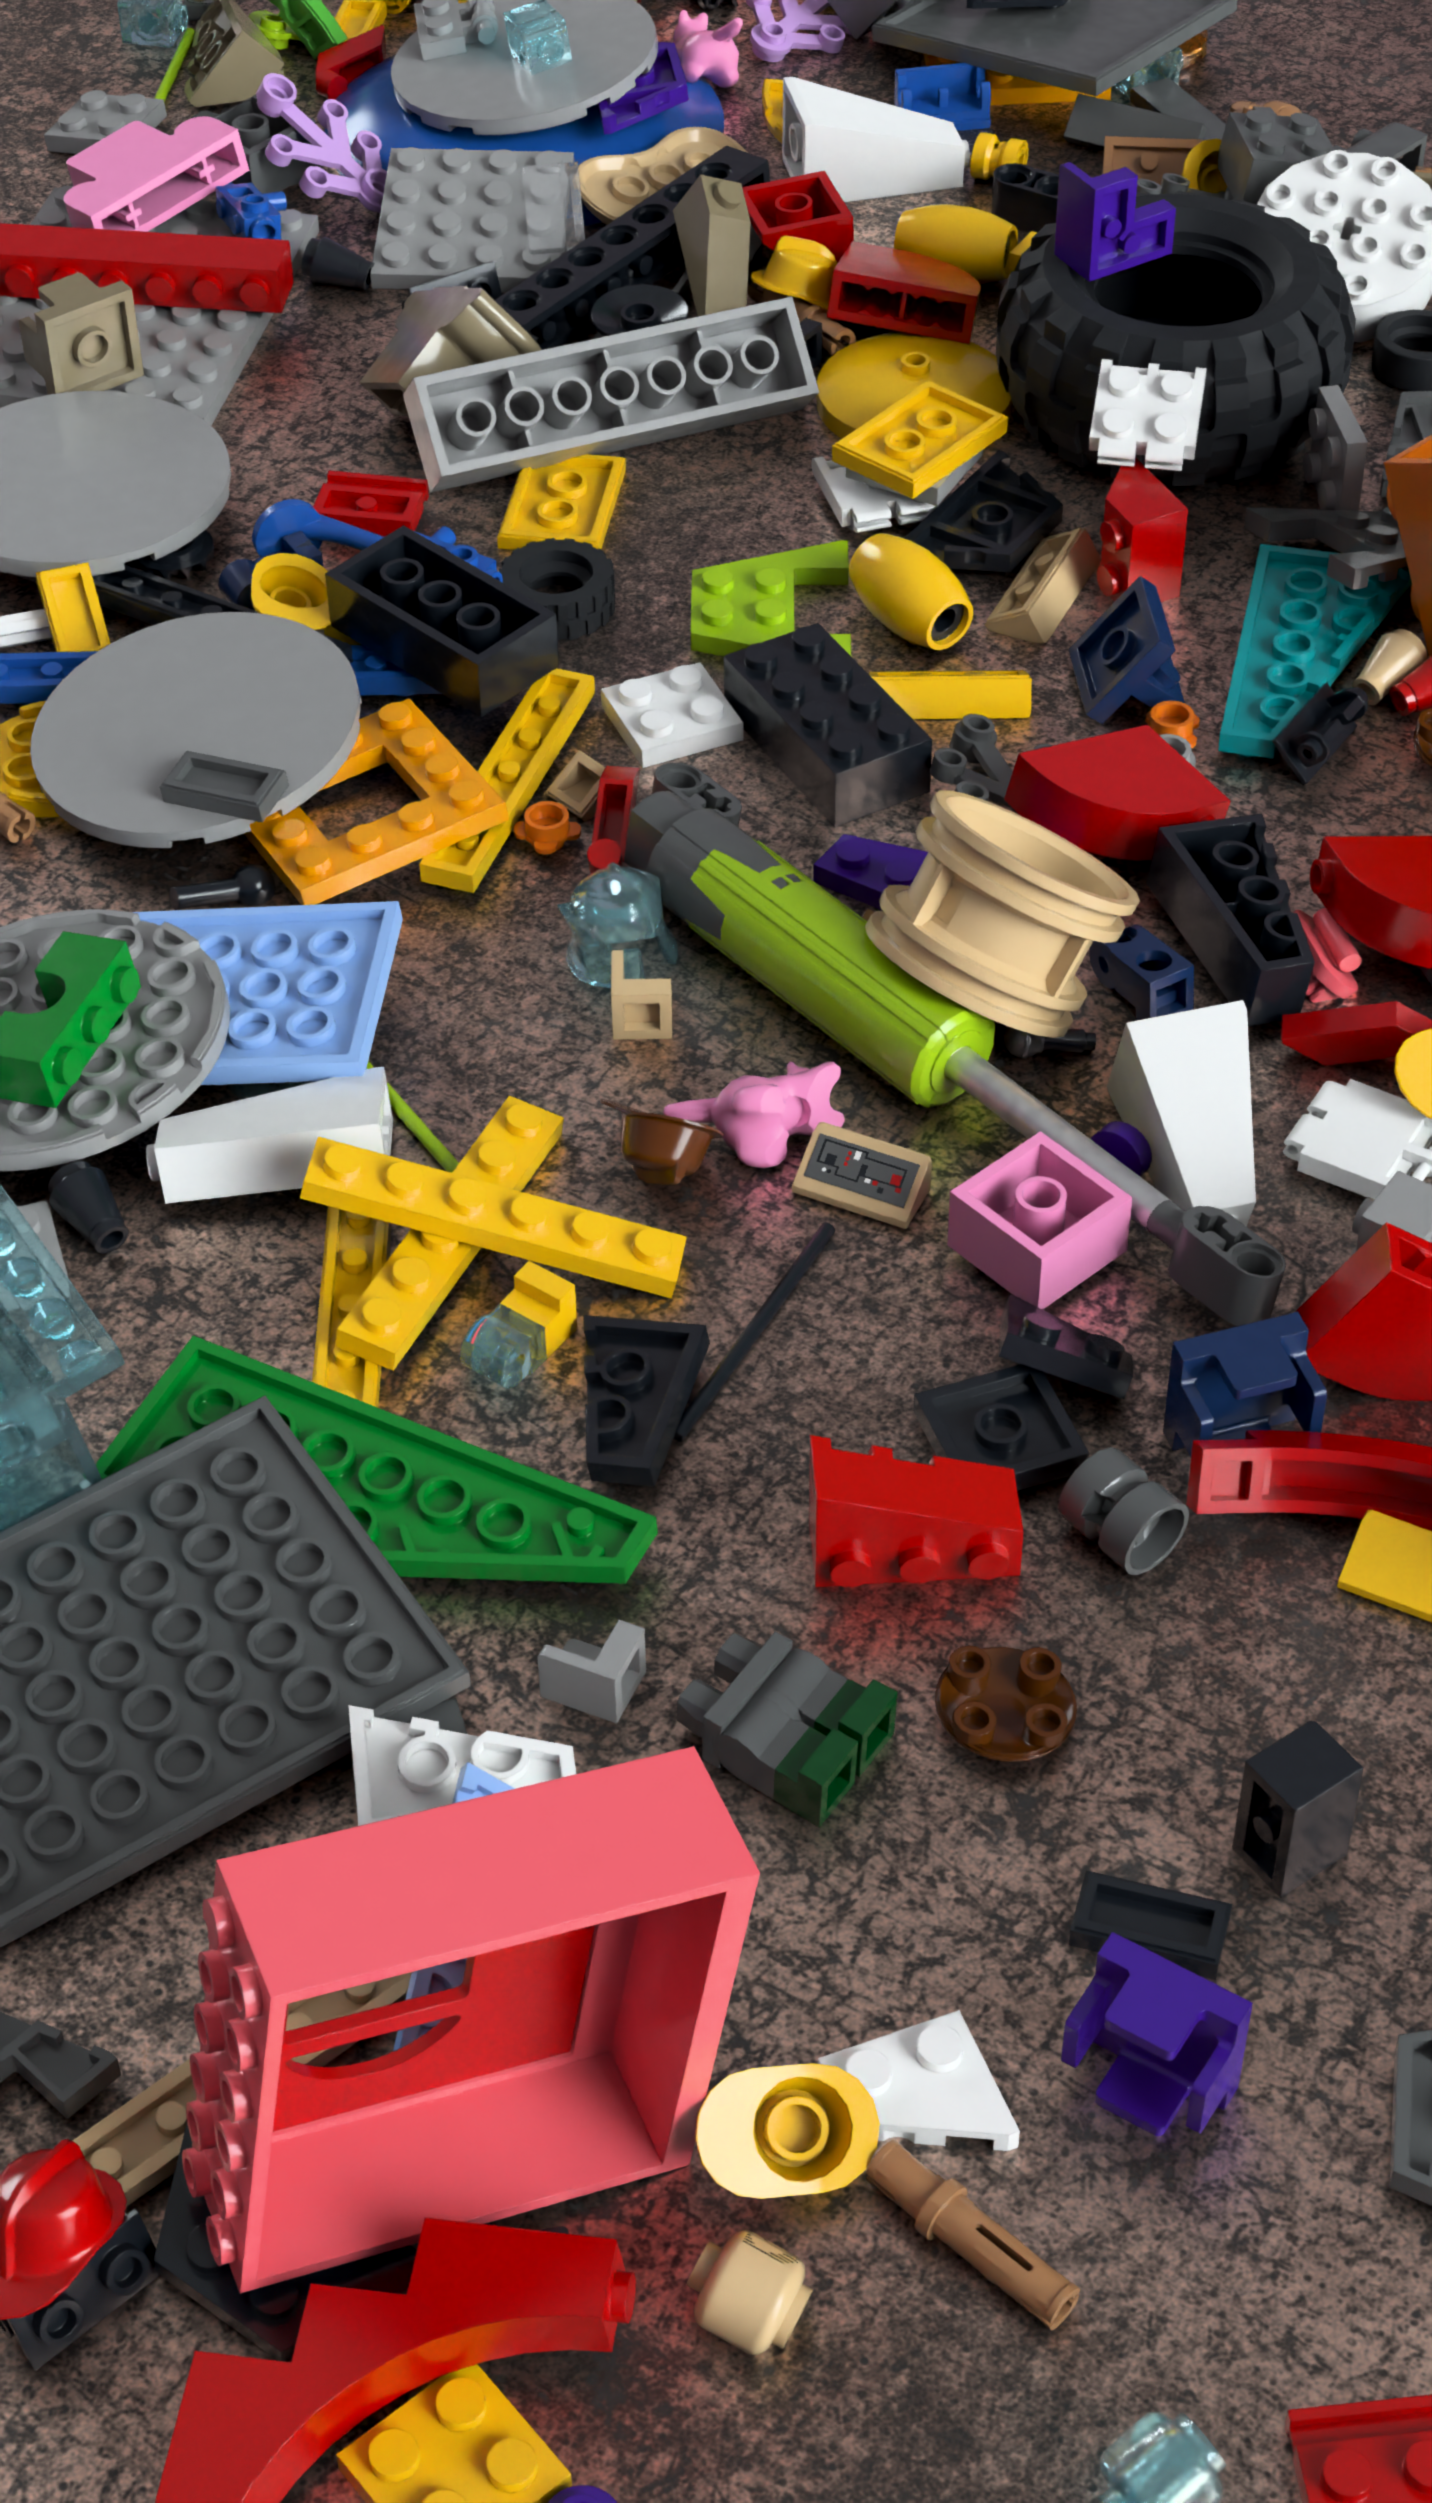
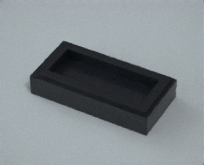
M1086 1870L1070 1929L1069 1945L1099 1952L1110 1934L1114 1932L1199 1976L1216 1980L1230 1921L1232 1904Z

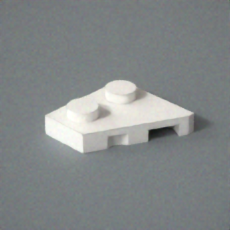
M960 2010L818 2058V2064L837 2066L858 2078L871 2095L880 2122L878 2141H885L892 2137H902L912 2141L914 2144L945 2146L946 2136L994 2140L993 2150L1010 2151L1018 2148L1020 2130Z

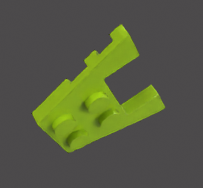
M840 540L692 570L691 650L724 657L727 654L745 649L752 644L762 643L795 631L794 586L848 585V540ZM830 634L851 656V634Z

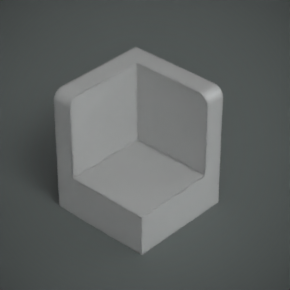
M618 1620L602 1648L577 1639L568 1640L563 1649L544 1645L537 1657L540 1697L617 1724L646 1673L645 1628Z

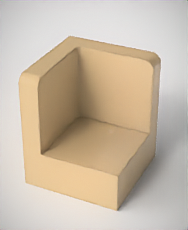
M612 950L611 1008L613 1040L672 1039L671 978L625 979L624 950Z

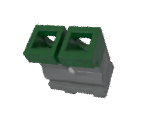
M776 1631L764 1645L733 1632L720 1647L714 1660V1675L730 1683L728 1688L721 1692L700 1679H693L680 1694L677 1701V1721L702 1738L703 1760L719 1769L724 1766L740 1780L820 1828L855 1784V1775L860 1777L894 1735L898 1691L874 1679L867 1687H864L831 1670L820 1658L811 1652L803 1649H793V1641Z

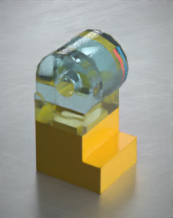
M528 1261L514 1275V1289L489 1315L481 1316L468 1330L460 1350L462 1365L506 1389L514 1388L528 1374H532L578 1329L575 1284Z

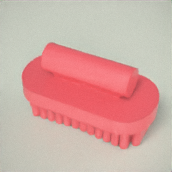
M1326 908L1318 910L1313 918L1301 910H1295L1293 913H1297L1315 961L1306 992L1309 1001L1316 1003L1350 997L1359 988L1351 971L1356 970L1360 966L1362 958L1349 935L1337 924Z

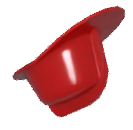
M70 2139L62 2140L53 2149H40L24 2154L8 2164L0 2174V2320L25 2317L48 2306L70 2286L96 2252L113 2236L124 2221L127 2199L121 2184L106 2171L93 2168L86 2161L80 2146Z

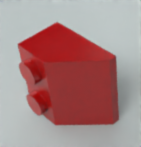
M825 171L742 187L751 225L761 242L773 251L780 237L788 235L813 240L825 245L832 252L838 263L851 241H854L853 215Z
M1137 458L1135 459L1134 467L1120 466L1105 499L1104 522L1100 526L1102 540L1101 565L1097 569V581L1102 593L1115 602L1141 576L1156 586L1162 603L1180 597L1188 508L1145 468Z

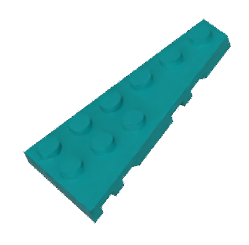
M1260 544L1222 721L1218 751L1235 753L1244 757L1274 758L1279 751L1272 740L1324 683L1327 682L1329 686L1334 683L1411 586L1412 582L1408 567L1398 569L1396 580L1381 582L1378 581L1379 574L1369 576L1367 587L1352 590L1327 575L1329 554L1337 553Z

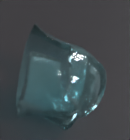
M614 862L609 863L606 868L597 870L581 880L576 885L570 902L557 905L571 930V938L566 950V961L570 970L583 982L611 989L612 950L621 949H613L610 943L633 942L655 937L666 961L672 964L677 962V942L664 921L660 879L649 872L636 868L621 867ZM638 948L622 949L624 950L625 979H645L641 951Z

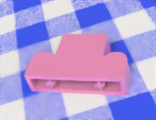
M201 116L182 122L176 127L173 135H168L141 121H133L66 161L74 187L65 193L64 204L72 227L148 232L215 192L216 186H224L250 171L238 129L215 118Z

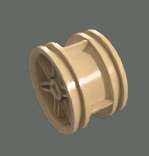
M952 790L938 791L929 804L931 812L935 817H925L922 819L915 831L917 839L928 851V854L910 886L889 885L884 889L879 899L880 908L883 911H875L870 916L865 925L866 934L873 944L891 961L914 978L954 1002L984 1017L1023 1032L1050 1038L1064 1037L1073 1022L1070 1011H1078L1088 995L1085 986L1075 975L1093 941L1103 943L1117 942L1125 929L1124 922L1120 916H1131L1140 902L1137 892L1108 866L1043 826L986 800Z

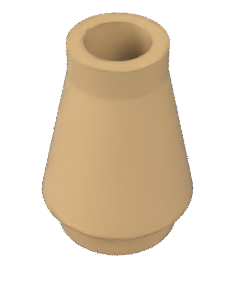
M1397 629L1392 633L1382 635L1362 672L1352 683V688L1358 687L1364 690L1368 697V705H1376L1383 697L1389 694L1392 686L1398 684L1400 680L1426 660L1427 651L1423 642L1414 633L1404 629Z

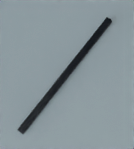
M824 1222L813 1235L683 1412L673 1438L674 1440L683 1442L834 1235L835 1228L833 1225Z

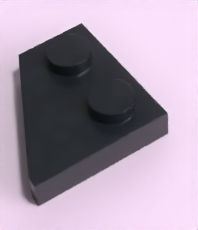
M1009 1294L1000 1322L999 1357L1125 1399L1133 1378L1132 1354L1126 1352L1123 1345L1106 1336L1090 1334Z

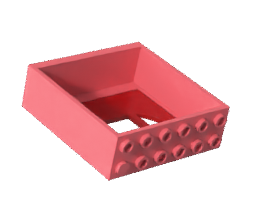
M694 1746L216 1860L213 1897L204 1899L202 1904L203 1919L208 1929L209 1950L200 1952L198 1955V1968L205 1998L204 2002L197 2003L194 2006L195 2027L201 2046L200 2052L190 2055V2071L196 2092V2100L186 2104V2119L192 2140V2148L182 2151V2164L186 2183L192 2197L204 2196L211 2216L207 2217L206 2228L213 2258L218 2266L229 2263L240 2294L419 2243L424 2217L486 2224L690 2165L695 2145L697 2113L707 2095L760 1872ZM467 1958L463 1982L458 1987L285 2031L289 2003ZM443 2019L427 2033L404 2047L365 2062L336 2067H316L291 2060L294 2057Z

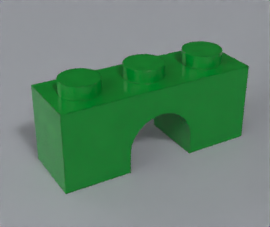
M66 931L60 934L34 970L48 1009L31 1014L4 1011L0 1016V1099L56 1108L70 1087L78 1081L84 1067L98 1047L106 1041L110 1030L129 1003L134 1001L141 988L139 973L134 967L126 941Z

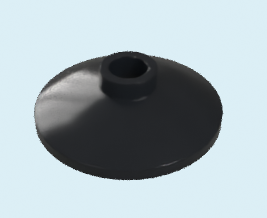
M648 284L628 285L611 290L594 303L591 311L592 324L597 332L604 337L688 319L689 316L687 303L678 293L665 287Z

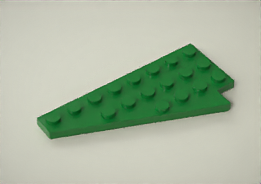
M194 1335L85 1477L88 1487L241 1407L266 1396L399 1577L626 1584L658 1534L656 1516Z

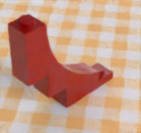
M424 2217L407 2295L311 2283L291 2362L203 2351L194 2352L155 2503H280L296 2481L316 2460L352 2428L401 2395L436 2378L485 2361L525 2353L563 2350L612 2352L617 2323L628 2324L632 2317L636 2294L635 2273L625 2270L617 2239Z

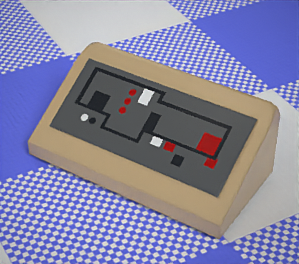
M819 1122L812 1133L795 1176L792 1192L907 1229L931 1189L932 1160L926 1154L825 1122Z

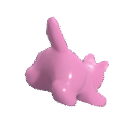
M682 10L679 14L678 25L674 30L673 43H675L686 82L695 83L700 77H703L719 87L729 88L734 86L739 79L737 70L739 51L732 38L739 34L743 25L742 19L734 18L716 31L707 30L708 16L706 13L702 12L696 18L691 19L687 11Z
M790 1061L787 1064V1075L772 1078L744 1075L732 1080L716 1098L668 1104L664 1108L663 1113L666 1116L697 1123H714L716 1128L724 1133L722 1138L726 1145L736 1151L738 1159L747 1166L764 1169L778 1166L787 1156V1139L789 1136H812L819 1122L842 1127L845 1122L844 1115L834 1110L829 1101L832 1087L840 1077L841 1068L831 1061L811 1069L798 1067L794 1062Z

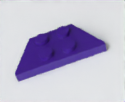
M658 42L656 60L648 73L640 74L635 79L636 86L611 105L607 103L606 99L597 103L604 135L612 134L689 100L687 82L675 43Z

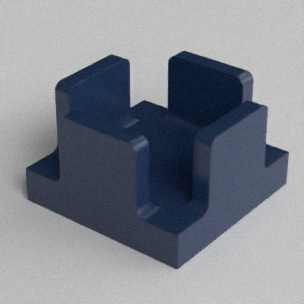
M1299 1312L1173 1342L1163 1434L1172 1451L1186 1448L1191 1457L1193 1440L1245 1439L1246 1430H1272L1270 1426L1294 1421L1295 1419H1297L1303 1431L1321 1432L1327 1390L1307 1356L1306 1347L1309 1329Z

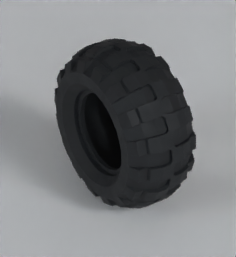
M1177 191V194L1137 193L1135 209L1165 199L1176 208L1172 254L1088 282L1054 255L1056 223L1046 224L1032 237L1031 246L1021 255L1002 290L998 307L996 339L998 371L1005 390L1009 392L1015 410L1023 417L1024 427L1038 442L1057 444L1058 456L1081 468L1095 466L1110 471L1111 478L1116 477L1120 466L1097 464L1098 451L1089 450V436L1102 359L1113 360V365L1148 368L1149 363L1160 364L1159 369L1183 372H1195L1196 367L1207 368L1194 460L1183 459L1182 471L1147 468L1159 481H1169L1172 486L1204 485V480L1221 477L1235 481L1260 474L1262 465L1265 462L1285 463L1304 450L1305 441L1311 437L1308 418L1310 410L1316 408L1318 387L1339 385L1342 393H1344L1349 382L1356 324L1348 289L1343 276L1337 269V261L1326 245L1310 241L1309 229L1291 218L1275 217L1266 213L1264 206L1240 199L1226 200L1209 197L1207 193ZM1136 455V458L1145 466V455Z

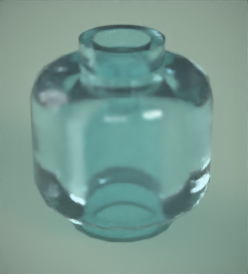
M1151 2411L1110 2445L1100 2457L1101 2474L1109 2486L1098 2497L1101 2503H1219L1222 2499L1223 2485L1218 2474L1226 2467V2463L1202 2431L1182 2412L1173 2420L1161 2412Z

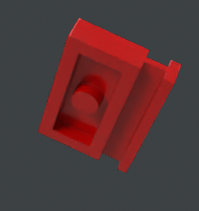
M329 470L327 473L328 481L323 483L313 507L321 515L384 537L403 525L415 531L424 510L423 503L429 498L428 479Z
M1432 2394L1291 2409L1287 2411L1284 2426L1287 2437H1290L1294 2456L1292 2461L1302 2503H1432Z

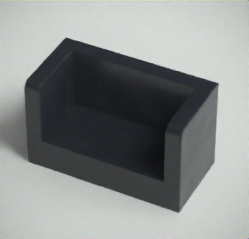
M1309 1721L1245 1761L1232 1849L1282 1898L1347 1855L1364 1768L1317 1722Z

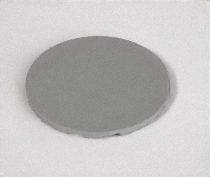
M493 0L498 31L492 43L466 44L467 53L423 61L417 30L404 42L395 55L391 66V78L395 97L399 105L405 112L409 114L416 113L421 116L422 123L449 132L457 126L472 128L475 135L525 133L551 128L587 116L586 108L605 99L609 105L619 100L626 92L636 86L635 79L640 74H646L651 70L658 53V40L652 17L643 6L634 0Z
M64 392L34 397L1 407L0 572L36 577V572L88 562L92 576L123 571L125 569L124 563L147 555H150L153 560H157L178 550L200 535L215 521L229 498V484L232 475L228 450L223 439L204 419L179 405L162 399L128 392Z
M217 612L186 616L149 626L129 634L91 655L72 670L50 694L36 719L31 736L30 753L32 766L41 792L52 803L56 813L69 824L86 834L121 845L145 848H171L173 841L202 837L205 844L250 832V824L256 821L164 802L159 787L186 751L285 770L289 786L268 814L270 816L278 811L281 816H284L322 789L347 760L360 732L359 716L362 700L355 673L343 652L330 639L304 624L278 616L251 612Z
M86 909L63 911L20 920L0 927V1016L4 1011L31 1014L48 1009L34 970L63 931L126 941L134 967L139 973L141 985L134 1001L129 1003L110 1030L106 1041L98 1047L82 1070L78 1081L70 1087L56 1108L0 1099V1171L32 1170L77 1161L106 1151L130 1140L157 1124L161 1119L167 1117L183 1104L211 1072L225 1044L230 1024V1005L218 965L215 960H212L200 948L197 939L168 922L157 925L141 921L137 913L117 910Z

